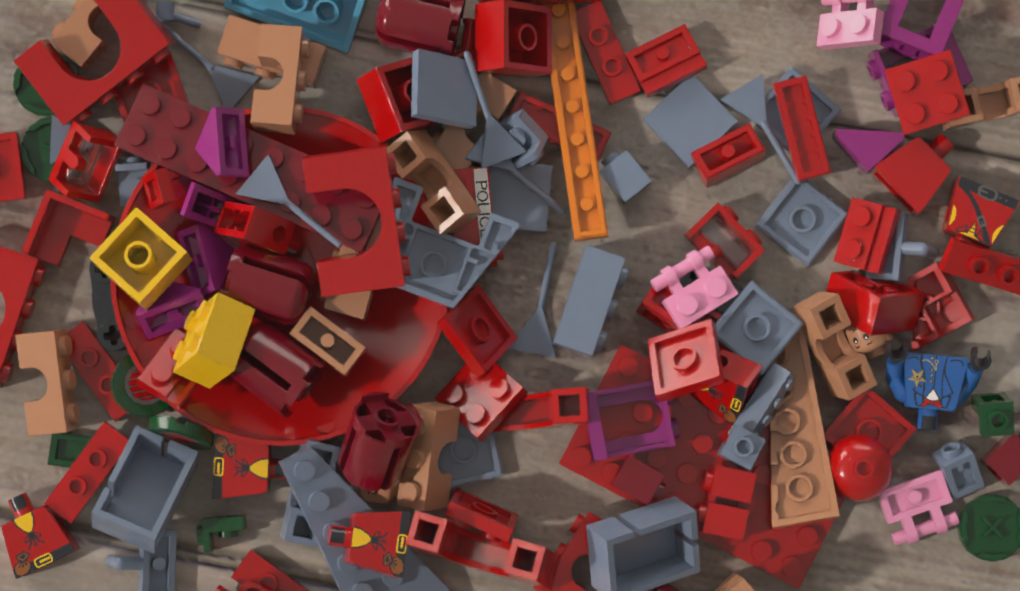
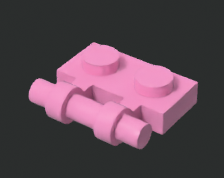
M821 0L823 6L832 5V13L820 14L817 47L823 50L880 44L884 12L874 8V0ZM849 3H858L857 10L848 11Z
M709 246L704 247L698 252L696 250L691 251L685 255V260L672 268L668 265L660 270V275L650 280L656 292L668 286L673 294L663 300L662 304L678 329L689 326L739 294L721 265L710 272L707 270L704 263L715 257ZM694 271L698 279L683 288L679 279Z
M936 470L888 487L881 495L877 496L887 524L900 521L902 524V530L891 533L895 546L906 542L911 545L919 542L920 537L935 532L939 535L948 532L949 527L959 524L955 511L943 515L940 507L953 502L942 470ZM929 511L931 520L914 525L911 516Z

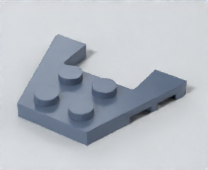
M394 177L393 188L399 187L402 208H395L397 222L404 221L406 242L400 243L402 256H409L411 276L405 277V286L396 288L454 309L518 230L520 223L491 213L479 245L471 244L447 234H439L434 229L412 221L424 187Z

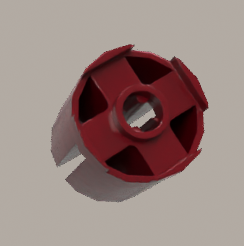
M381 0L375 25L377 40L386 48L411 54L417 49H423L452 56L457 44V35L461 19H463L466 0Z
M240 242V246L235 247L227 267L229 273L225 287L228 288V292L221 290L220 293L254 308L253 317L283 327H291L297 324L305 314L306 307L309 305L314 288L312 267L306 262Z
M264 321L249 328L236 368L230 373V376L282 416L289 418L293 414L289 408L296 400L300 402L303 398L306 399L322 377L318 369L328 364L278 326Z
M372 392L362 396L361 401L354 407L338 457L340 470L343 471L344 477L352 485L365 491L378 492L380 489H390L403 478L421 425V418L416 408L410 402L405 406L399 401L389 399L390 393Z

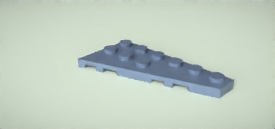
M308 446L279 461L282 471L340 591H450L408 546L406 549L403 578H391L345 563L346 548L327 544L330 525L349 527L351 514L374 511L312 447Z

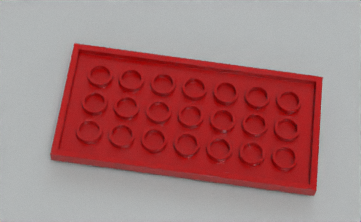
M620 344L596 391L652 381L650 359ZM690 393L673 398L674 404L668 405L670 419H677L680 438L674 439L675 446L628 454L665 475L662 482L666 484V487L657 502L675 496L697 512L699 504H705L707 501L708 491L703 490V483L706 471H712L714 464L757 473L751 504L716 497L715 503L749 510L743 541L701 532V524H697L698 537L799 589L835 518L773 529L770 423L760 432V437L765 439V443L752 469L745 470L716 455L722 442H726L729 437L728 432L733 425L697 401ZM638 400L599 408L605 441L655 431L662 421L660 407L651 400ZM579 424L558 464L640 507L647 505L611 484L627 455L594 461L587 424ZM836 494L840 510L845 499ZM651 499L649 504L656 503L654 500Z

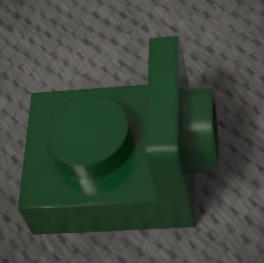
M1005 392L971 395L972 409L979 416V433L982 437L1014 434V402Z
M246 514L214 516L201 519L202 525L197 526L198 546H203L204 553L213 552L215 550L213 532H218V538L239 536L238 530L247 528Z

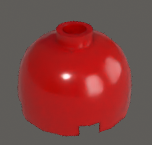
M864 434L847 435L837 440L831 446L832 448L828 451L836 494L854 502L869 501L882 494L889 485L893 474L892 458L882 443L876 438Z

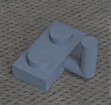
M900 213L883 275L866 271V277L872 280L902 282L905 255L936 259L939 256V249L924 242L906 241L909 215Z
M166 530L155 554L139 548V557H122L110 554L105 558V565L108 568L117 570H139L138 591H175L177 530Z

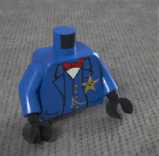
M901 340L902 345L898 350H892L891 342L887 341L885 343V349L888 354L886 381L895 398L902 402L903 407L918 408L917 429L937 430L939 411L955 412L956 407L962 406L977 387L983 371L989 368L992 362L990 350L987 351L986 357L977 358L978 347H972L970 351L971 362L968 363V358L909 353L904 340Z

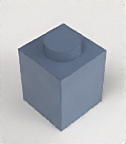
M615 150L601 162L604 168L600 170V176L623 205L652 182L628 150L621 154Z

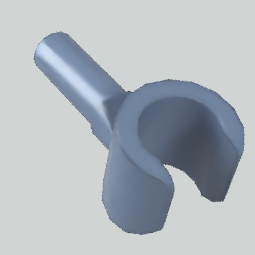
M157 1L156 17L159 21L180 22L200 28L201 20L180 13H174V2Z

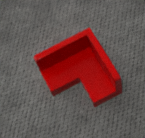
M47 189L22 248V253L60 267L73 236L100 246L108 238L116 217Z
M854 270L832 272L826 291L839 294L850 319L851 326L870 336L914 330L925 294L904 282L889 281L878 283Z

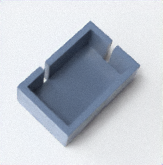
M586 245L552 343L553 345L588 357L593 356L594 351L601 352L607 332L601 330L604 320L610 321L612 319L618 302L617 299L612 298L615 288L621 289L623 287L629 270L628 267L623 266L624 257Z
M136 425L108 479V487H104L91 513L92 528L155 554L198 467L199 452L170 440L167 447V458L162 456L164 453V437Z
M675 496L619 514V520L615 517H610L586 525L591 586L597 591H647L701 572L699 545L693 541L698 539L697 512Z

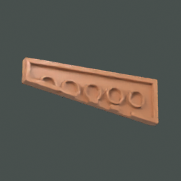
M801 328L773 361L796 375L794 386L785 393L782 405L775 409L771 415V509L773 529L840 517L807 341Z

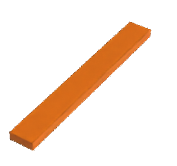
M572 2L541 5L552 7V74L550 75L574 242L608 238L575 4Z

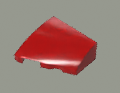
M940 261L907 278L908 285L925 293L916 327L913 330V341H911L913 351H917L975 320L952 275L942 272L938 268Z

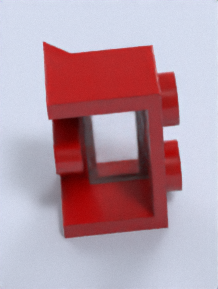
M73 120L48 180L66 197L100 202L103 192L108 186L114 166L121 155L122 150L115 146L118 137L111 130L86 126Z
M717 202L684 236L698 251L709 246L715 256L709 262L715 268L721 265L730 281L733 282L765 249L761 246L762 240L755 232L750 229L746 231L737 222L739 217L729 206L724 205L722 207Z

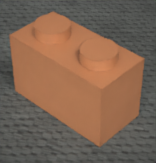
M311 306L289 333L292 338L344 377L348 375L366 351V347Z

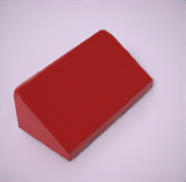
M748 123L691 152V157L705 187L709 188L762 161L765 158L766 149L751 124Z

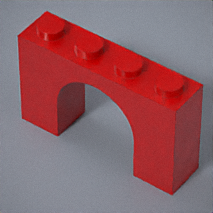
M94 0L116 29L121 45L117 64L111 72L100 79H87L76 74L66 64L48 39L37 41L13 60L63 126L71 124L73 120L79 123L85 122L93 115L90 111L91 108L99 102L104 106L119 95L116 90L125 82L128 85L135 83L145 75V72L142 70L152 61L157 65L172 53L168 48L176 42L144 0Z
M387 145L304 156L302 164L307 193L337 189L360 191L370 197L376 204L382 222L379 237L372 246L362 253L318 259L317 268L321 296L326 297L405 286V277L411 276L409 256H402L400 243L406 242L404 221L397 222L395 209L402 208L399 187L393 188L391 174L397 173L395 154L388 153Z
M1 246L0 291L5 300V316L0 326V388H2L3 383L7 384L12 376L14 365L10 362L14 351H17L15 335L24 333L21 331L24 321L31 318L36 302L32 300L35 288L41 287L46 275V268H43L45 261Z
M418 511L414 513L405 543L424 555L552 590L561 557L547 547L513 538L512 542L504 540L495 542L484 537L482 534L459 527L447 519Z

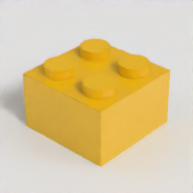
M137 207L89 257L104 274L146 311L193 261L183 247Z
M219 292L208 301L204 300L196 311L192 310L185 321L184 329L188 331L184 341L181 340L174 352L173 359L177 362L173 373L209 389L232 373L236 368L255 309Z

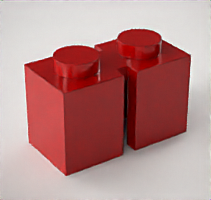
M715 464L712 471H706L703 490L708 491V497L705 504H699L697 511V524H701V532L743 541L749 510L715 503L716 497L751 504L757 473Z

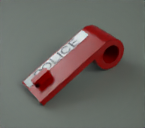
M489 168L453 169L482 211L459 232H455L454 237L474 245H479L490 214L493 213ZM503 248L487 268L498 267L497 260H504Z

